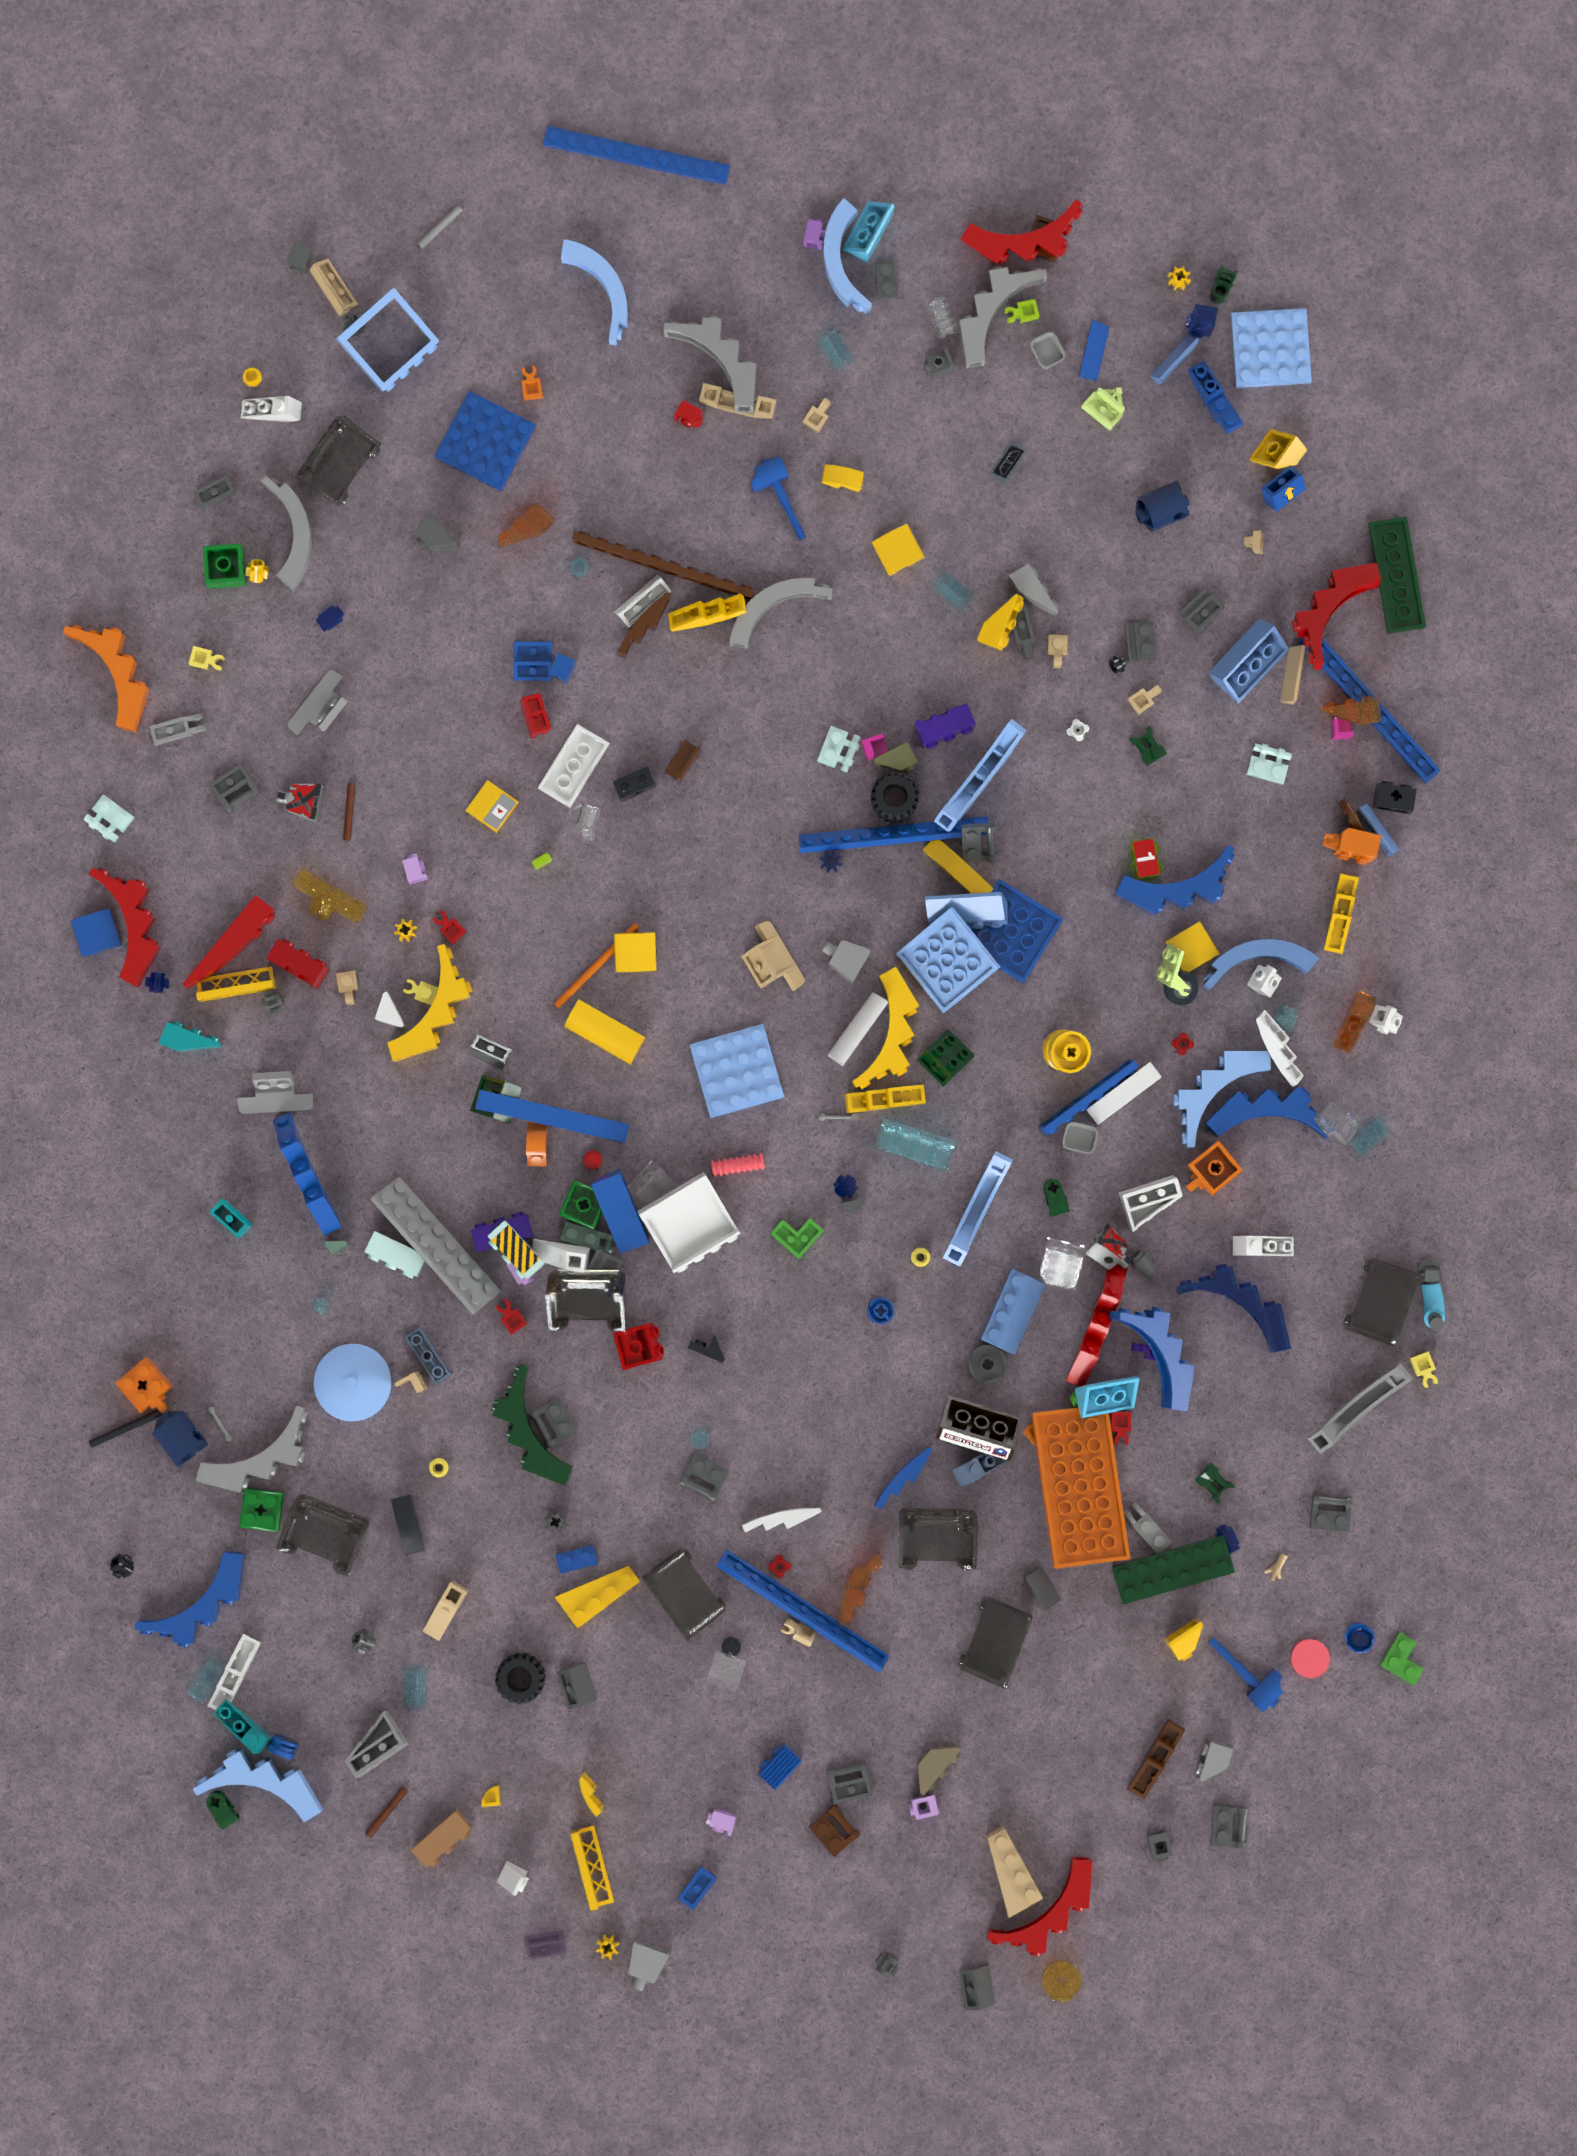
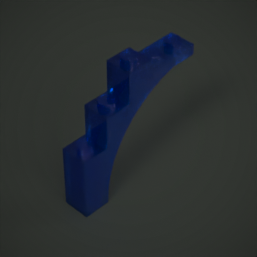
M1227 1264L1215 1266L1216 1270L1211 1271L1212 1279L1208 1275L1199 1277V1282L1191 1283V1280L1181 1281L1180 1286H1176L1177 1294L1201 1290L1231 1299L1243 1307L1257 1322L1266 1338L1270 1353L1291 1349L1281 1303L1275 1304V1300L1264 1302V1307H1262L1257 1285L1251 1286V1282L1239 1284L1240 1288H1237L1233 1266L1227 1267Z

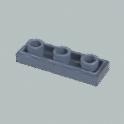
M418 1327L404 1337L435 1386L452 1375L421 1327ZM426 1352H429L431 1354V1358L429 1360L425 1359L424 1357Z

